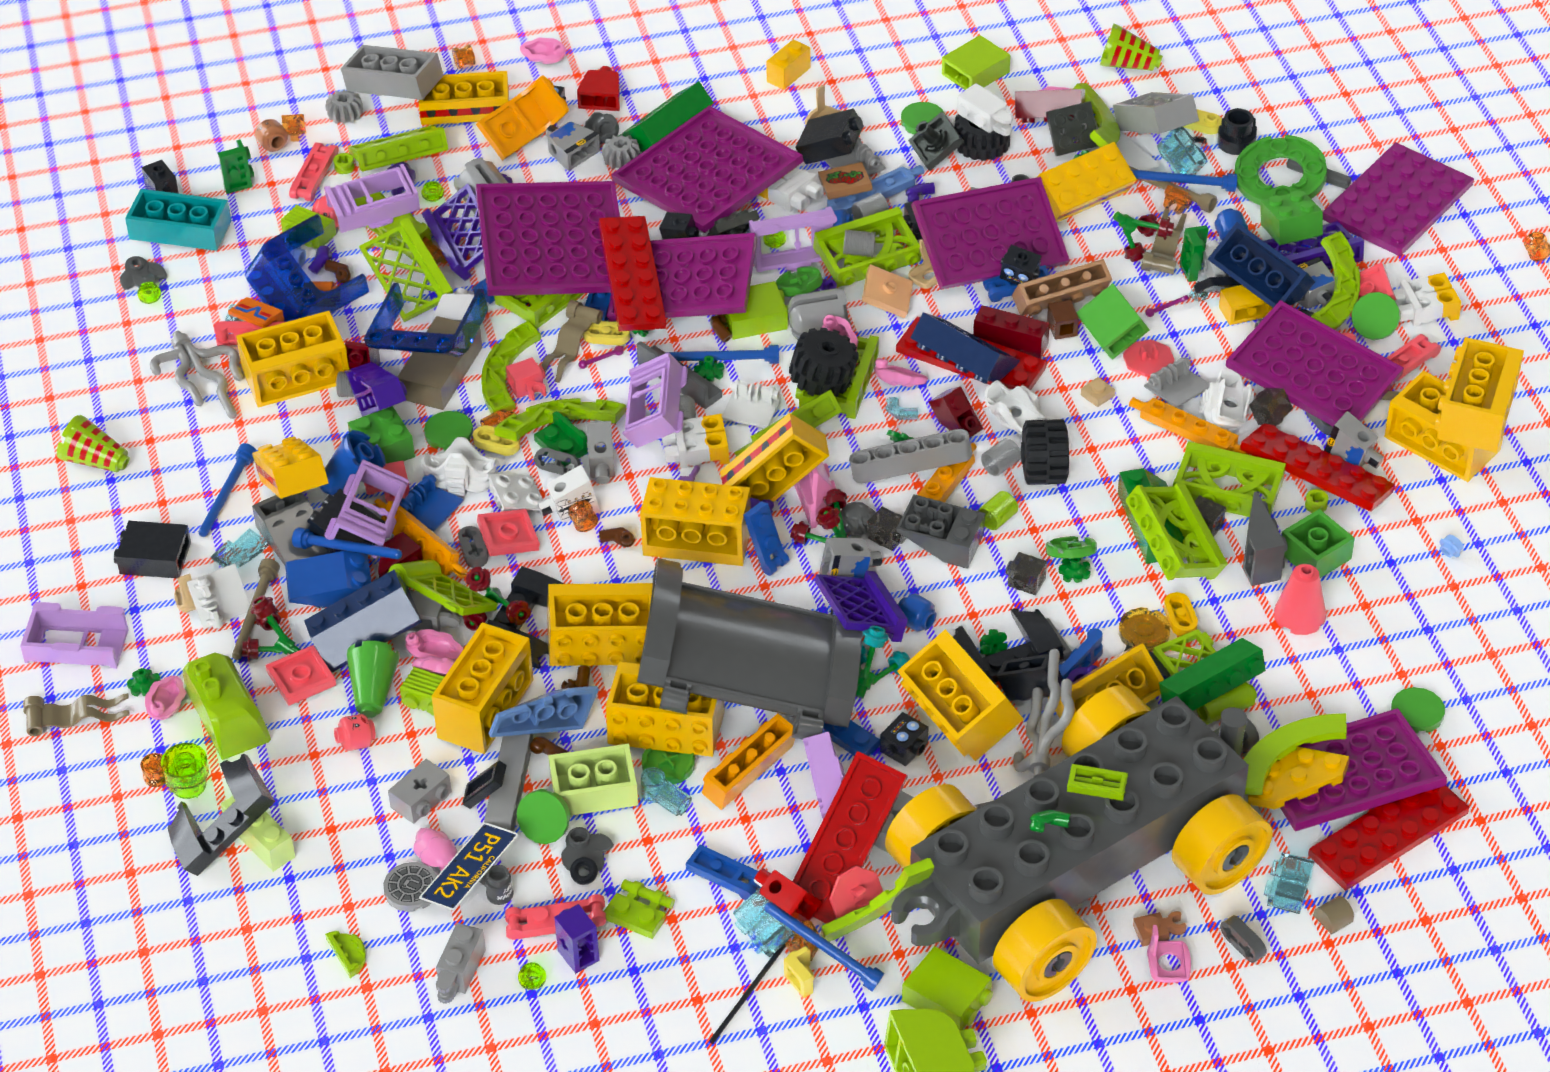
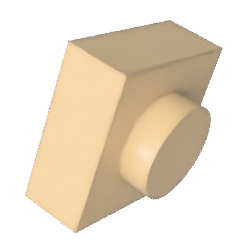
M1097 377L1081 388L1080 395L1096 407H1099L1115 396V389Z

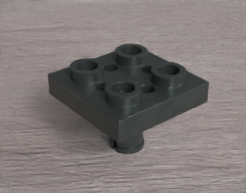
M1091 102L1046 112L1055 156L1098 147L1089 136L1093 130L1097 129Z
M940 112L929 123L926 121L920 122L916 127L917 133L908 140L929 171L964 143L958 131L943 112Z
M743 210L737 213L735 218L729 220L727 217L721 218L714 222L715 225L706 236L747 233L750 231L749 220H753V222L760 219L757 210L751 212Z

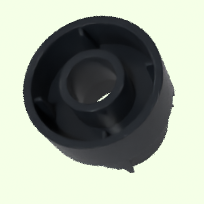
M1241 108L1231 109L1225 113L1218 129L1217 145L1223 152L1239 155L1248 145L1256 141L1257 126L1256 118H1254L1253 114Z

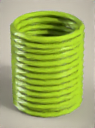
M999 491L978 511L985 513V527L990 530H997L1018 512V504L1010 493Z

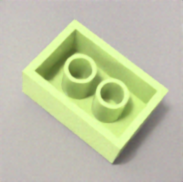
M629 743L548 755L553 792L559 794L565 800L571 816L638 806L637 782Z

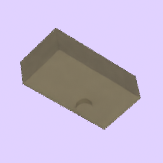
M439 316L435 317L397 376L399 381H402L406 387L407 395L405 397L408 402L440 410L445 409L483 348L480 326Z

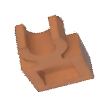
M1160 912L1133 918V927L1142 947L1150 944L1153 925H1157L1158 941H1169L1170 933L1173 935L1184 934L1187 927L1186 923H1174L1181 921V912H1171L1166 918H1163Z

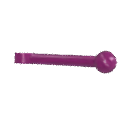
M1185 295L1154 309L1148 308L1145 314L1147 317H1153L1155 313L1186 301L1189 297Z
M616 346L614 350L589 360H580L578 366L581 369H585L587 365L610 356H620L624 353V348Z

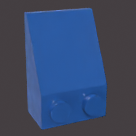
M340 551L288 561L285 564L289 603L328 607L371 583L368 554Z

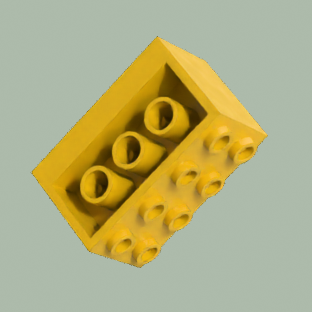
M330 311L236 335L242 371L258 408L335 387L338 372L349 370L346 347Z
M1468 337L1464 338L1462 347L1457 346L1454 360L1457 362L1451 363L1448 375L1451 379L1446 378L1443 389L1445 395H1441L1438 410L1442 411V413L1437 414L1434 428L1439 429L1437 439L1497 453L1517 389L1524 350Z
M1423 370L1390 401L1384 437L1458 478L1469 482L1501 450L1504 431L1497 453L1437 439L1439 429L1434 428L1437 414L1442 413V411L1438 410V404L1441 395H1445L1443 393L1445 381Z
M649 477L640 512L643 556L743 566L750 538L743 514L751 509L750 487Z
M652 583L548 584L547 632L549 666H617L619 662L640 664L650 610Z
M483 622L481 623L431 696L437 738L482 754L487 752L496 738L490 737L488 734L496 714L518 705L534 681L530 639L528 637Z
M946 629L897 670L903 678L900 684L964 757L969 754L974 761H977L1024 720L1006 696Z
M619 662L606 703L607 743L610 745L629 743L630 747L651 748L652 750L685 754L694 753V755L713 757L725 713L724 701L690 694L687 714L660 709L663 688L637 682L640 664Z

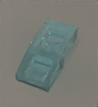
M249 528L234 543L227 540L210 558L222 568L234 563L239 568L258 556L269 545L263 537Z

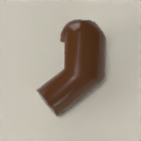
M329 259L326 261L325 270L335 273L338 282L347 283L351 279L348 265Z
M722 314L713 315L709 321L713 331L723 343L728 342L733 335L725 326V316Z
M623 527L599 531L600 543L614 541L623 547H630L635 541L634 535Z
M586 665L579 666L576 680L568 679V683L564 680L561 689L588 687L590 668Z
M537 736L530 743V750L534 754L544 753L546 755L569 752L544 736Z

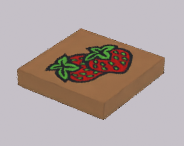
M862 162L818 171L820 183L828 200L873 190L872 183Z

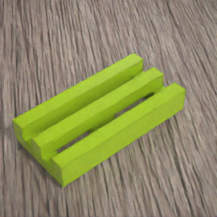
M1072 764L1067 792L1123 801L1128 773Z

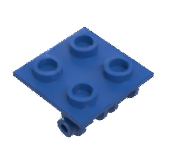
M429 474L425 475L419 485L416 484L409 491V494L401 499L400 506L427 528L435 532L464 499L436 487L435 482L437 480L435 476Z

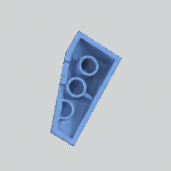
M597 686L553 690L496 714L488 734L490 737L583 729L599 688Z

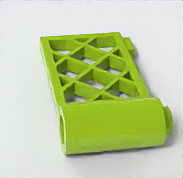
M433 559L394 564L388 571L389 573L395 570L408 588L416 590L450 611L462 616L496 611L498 603L476 591H472L467 586L442 574L439 563Z
M1197 629L1154 647L1153 653L1172 676L1179 672V667L1187 668L1194 664L1193 662L1182 660L1183 653L1197 656L1198 662L1201 658L1215 653L1216 650L1213 648L1214 641L1206 631L1201 633ZM1197 640L1201 645V649L1186 647V644ZM1171 650L1180 652L1178 659L1167 657L1164 652ZM1245 682L1196 710L1199 718L1209 725L1221 719V712L1224 709L1235 707L1244 710L1255 705L1257 693L1253 685Z

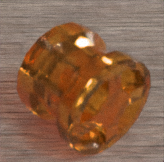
M470 44L460 49L458 47L452 48L453 60L457 69H462L465 65L473 66L476 64L475 55Z
M1533 232L1524 239V247L1533 261H1542L1550 256V244L1547 242V237L1543 232Z
M581 500L570 506L568 516L573 521L577 531L587 532L597 525L598 517L593 511L590 502Z
M151 753L141 760L140 768L146 785L161 787L169 781L170 771L164 755Z

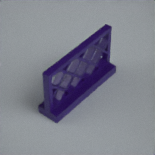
M468 183L435 211L432 212L427 208L421 213L451 270L464 281L472 276L469 270L483 259L480 231H476L479 224L478 208L474 217H469L471 209L477 208L476 193ZM469 193L467 202L461 203L462 198ZM451 209L449 218H443L442 215ZM458 209H464L461 217H456ZM459 223L457 231L451 232L453 224ZM466 223H472L469 231H464ZM461 237H467L464 246H458ZM474 237H479L477 245H471ZM469 251H475L473 257L467 261Z
M1338 221L1323 225V235L1315 237L1317 239L1309 238L1292 242L1296 243V245H1279L1273 238L1264 240L1265 243L1297 266L1319 257L1330 270L1333 269L1326 250L1321 245V241L1323 238L1334 234L1329 232L1336 230L1337 232L1341 231L1348 240L1355 254L1353 257L1355 263L1364 260V240L1360 236L1354 238ZM1301 245H1308V246H1312V247H1311V248H1309V247H1303V246H1301ZM1281 250H1284V251H1289V252H1291V253H1284V252H1280V251H1281Z
M866 570L864 578L816 574L814 580L845 630L864 631L870 629V626H879L885 629V633L892 642H902L908 619L876 571Z

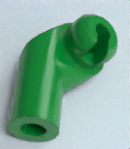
M1054 810L1034 813L1029 819L1031 820L1029 828L1031 831L1040 833L1044 832L1045 824L1068 828L1071 814Z

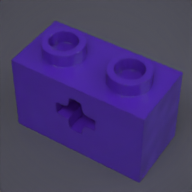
M579 904L570 909L563 910L554 917L558 952L575 974L600 961L597 926Z

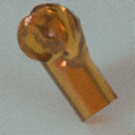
M498 410L482 418L480 424L481 426L488 425L493 427L515 412Z

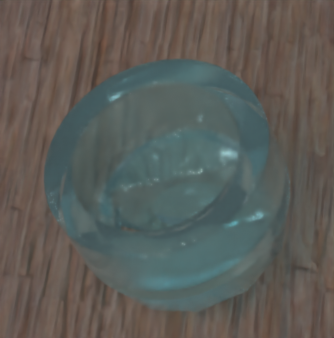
M1194 286L1189 293V297L1198 302L1205 301L1209 293H1195Z

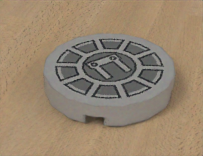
M418 862L403 863L394 867L386 875L383 882L384 895L387 902L395 909L405 912H413L416 908L422 907L424 909L430 906L432 903L421 900L419 897L437 877L436 873L426 864Z

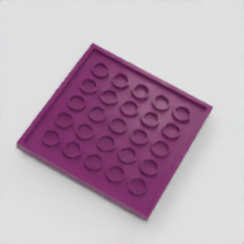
M709 105L612 173L611 176L612 181H615L616 184L666 212L692 214L695 226L703 233H706L713 228L715 221L734 213L804 161L802 154Z
M615 181L476 184L475 191L488 296L611 293L598 222L599 218L620 217Z

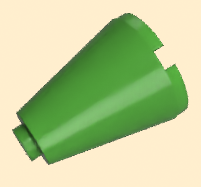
M363 641L362 646L355 648V644L347 649V663L355 708L358 713L364 714L367 718H373L382 712L399 664V651L397 650L395 653L392 651V646L387 643Z

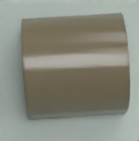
M1337 896L1314 910L1313 914L1331 935L1354 921L1353 909L1342 896Z

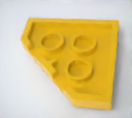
M1297 746V750L1273 764L1265 780L1263 795H1248V804L1275 810L1285 806V801L1295 797L1299 800L1317 793L1318 788L1328 784L1332 786L1343 782L1349 765V756Z

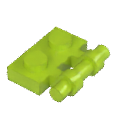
M624 879L621 889L629 893L627 896L616 892L604 910L606 921L653 940L666 920V912L661 911V907L664 906L672 909L675 899L666 896V892L657 889L654 891L646 888L644 883L639 881L631 882ZM641 897L651 902L649 905H646L638 900Z

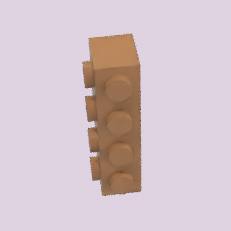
M1101 259L1018 284L1012 297L1020 315L1029 314V316H1034L1041 313L1043 309H1047L1048 303L1066 300L1077 303L1086 296L1093 295V297H1096L1110 285L1113 279L1105 260Z

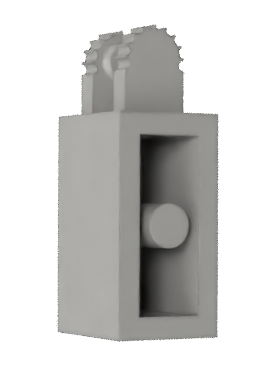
M409 589L422 623L408 631L417 632L424 629H433L440 632L442 627L456 628L460 626L461 619L458 617L461 616L460 614L454 613L427 596Z
M456 923L436 965L437 981L435 985L438 990L437 998L440 1003L450 1004L457 992L466 994L486 951L483 929Z

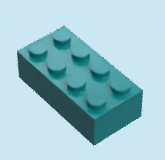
M147 189L139 190L125 217L130 240L215 251L218 250L232 221L228 200Z

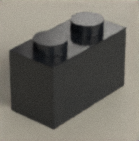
M1049 654L1005 660L997 678L1009 701H1025L1032 698V691L1036 687L1042 689L1043 697H1050V689L1047 683ZM1059 671L1058 683L1059 685H1061L1063 677Z

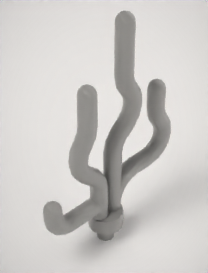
M179 330L173 332L171 345L174 350L155 355L150 360L149 366L152 374L155 376L161 374L159 364L179 359L181 364L176 369L175 381L181 388L189 392L196 406H202L204 400L198 388L184 377L192 363L200 376L218 383L216 393L220 403L230 419L236 418L237 412L226 393L228 387L226 378L217 371L205 368L201 359L228 355L230 357V372L236 381H241L243 374L238 366L240 361L239 353L233 347L226 345L198 349L192 344L186 333H181Z
M1052 649L1049 652L1047 683L1050 689V697L1042 715L1043 691L1040 687H1036L1032 691L1031 712L1026 724V735L1033 742L1032 753L1024 758V754L1018 751L1013 757V767L1015 770L1022 773L1029 769L1033 773V778L1050 768V747L1054 739L1069 726L1075 710L1072 699V681L1067 678L1064 679L1061 687L1058 683L1060 653L1057 649ZM1061 697L1064 710L1058 722L1051 727V720ZM1041 716L1040 731L1038 733L1036 729Z

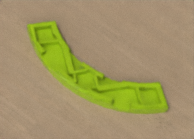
M1077 83L1073 89H1085V102H1091L1092 110L1095 114L1094 118L1099 128L1093 130L1089 135L1090 138L1099 147L1112 142L1116 144L1120 139V129L1114 115L1088 83Z
M1341 231L1329 235L1321 241V245L1326 250L1333 266L1335 287L1329 303L1311 316L1334 330L1346 321L1358 300L1360 291V272L1353 258L1355 254Z
M529 320L509 331L499 344H495L484 362L481 375L482 394L485 404L494 418L516 409L515 402L506 387V366L511 365L526 348L541 340V333Z
M581 398L543 402L527 407L523 413L518 415L514 413L504 419L494 428V435L517 442L531 430L553 423L552 413L556 411L570 420L589 419L611 421V423L616 424L626 413V404L596 399V402H581Z
M1346 713L1303 718L1279 727L1258 741L1243 759L1249 765L1245 795H1263L1265 780L1273 764L1297 750V746L1304 743L1312 744L1326 740L1346 739Z
M926 858L904 867L903 872L895 881L894 889L890 891L889 889L885 890L869 901V905L822 925L820 936L831 942L889 912L895 898L902 891L915 884H920L923 880L930 877L934 869L931 858Z

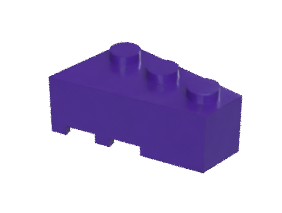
M373 362L345 371L362 417L407 401L405 397L407 390L404 383L400 382L397 376Z

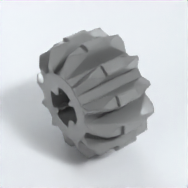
M345 89L340 92L335 90V94H329L328 99L325 100L327 116L329 120H334L335 124L343 122L344 125L346 122L353 123L354 120L360 119V115L363 113V103L358 93L345 91Z
M622 134L618 137L613 135L612 139H606L602 148L605 165H610L611 169L621 168L640 154L637 139H632L631 135L626 137Z

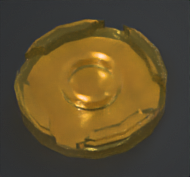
M1140 607L1131 609L1123 614L1119 623L1118 635L1125 645L1134 647L1144 643L1148 651H1153L1154 647L1168 642L1171 625L1167 617L1157 610H1154V612L1147 611L1148 608Z

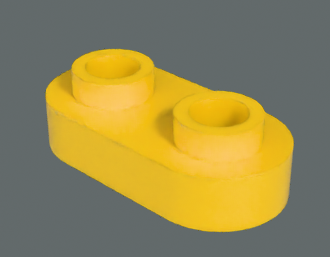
M1179 592L1168 594L1164 600V612L1173 633L1177 636H1182L1197 630L1198 619L1188 596Z

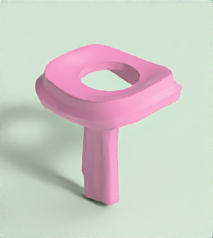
M1153 925L1152 937L1147 949L1151 977L1155 981L1162 983H1176L1189 980L1191 956L1187 944L1184 941H1158L1157 925ZM1170 954L1176 956L1180 960L1181 965L1175 971H1166L1160 967L1158 960L1161 956Z

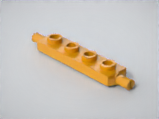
M1132 397L1129 402V407L1141 411L1140 418L1195 443L1249 455L1239 450V435L1161 400L1152 398L1148 402H1143Z
M974 442L971 443L972 453L977 448ZM972 454L968 461L938 467L918 496L946 502L975 463L974 454Z
M378 498L374 501L375 504L373 505L390 512L394 501H388L386 504ZM399 505L394 517L396 524L392 534L395 536L403 531L421 547L423 560L433 559L437 561L441 567L442 574L446 576L454 572L460 579L464 578L468 570L458 563L459 553ZM381 516V519L386 521L387 516Z

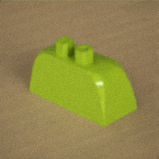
M214 652L187 662L183 668L185 690L221 760L270 742L271 737L263 717L229 656Z
M898 1009L889 1011L884 1046L895 1072H980L986 1069L987 1059L984 1052L969 1053L968 1049L975 1048L977 1043L973 1028L959 1030L956 1023L947 1014L938 1010Z

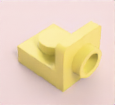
M807 946L800 950L792 951L784 958V976L803 998L813 993L814 974L809 967L811 964L810 949Z

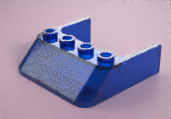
M318 214L265 242L245 272L247 283L261 302L283 310L284 322L326 311L333 313L369 292L367 279L363 273L333 290L321 291L314 285L290 253L292 250L324 233L322 221Z
M393 283L364 336V342L369 348L384 351L462 356L469 350L488 312L484 290L477 289L455 334L392 330L404 306L399 283Z

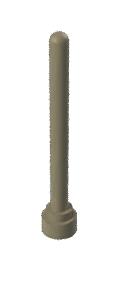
M1129 166L1132 170H1138L1134 167ZM1142 180L1196 202L1197 206L1205 212L1211 213L1216 207L1217 196L1213 194L1202 193L1200 195L1171 182Z
M262 559L258 567L260 579L232 652V658L235 660L242 658V642L248 641L257 617L250 612L253 607L252 602L259 596H265L269 582L275 579L279 573L280 564L273 559Z

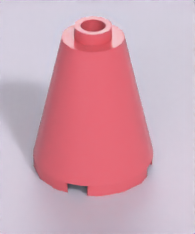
M1300 564L1294 568L1274 608V619L1278 626L1282 629L1283 626L1290 629L1292 634L1308 635L1315 633L1326 621V608L1319 571L1316 567L1309 564Z

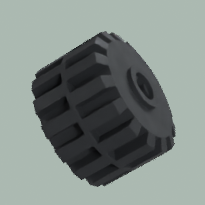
M822 327L820 330L812 328L809 329L808 333L803 332L797 340L789 366L791 381L798 383L797 388L801 391L806 390L810 396H814V394L821 395L829 390L832 391L835 397H838L839 393L844 394L850 385L859 358V353L856 352L857 347L854 343L849 342L850 338L846 335H840V332L837 330L828 331L827 328Z
M1064 419L1025 420L1022 429L1021 463L1027 485L1066 484L1069 475V438Z

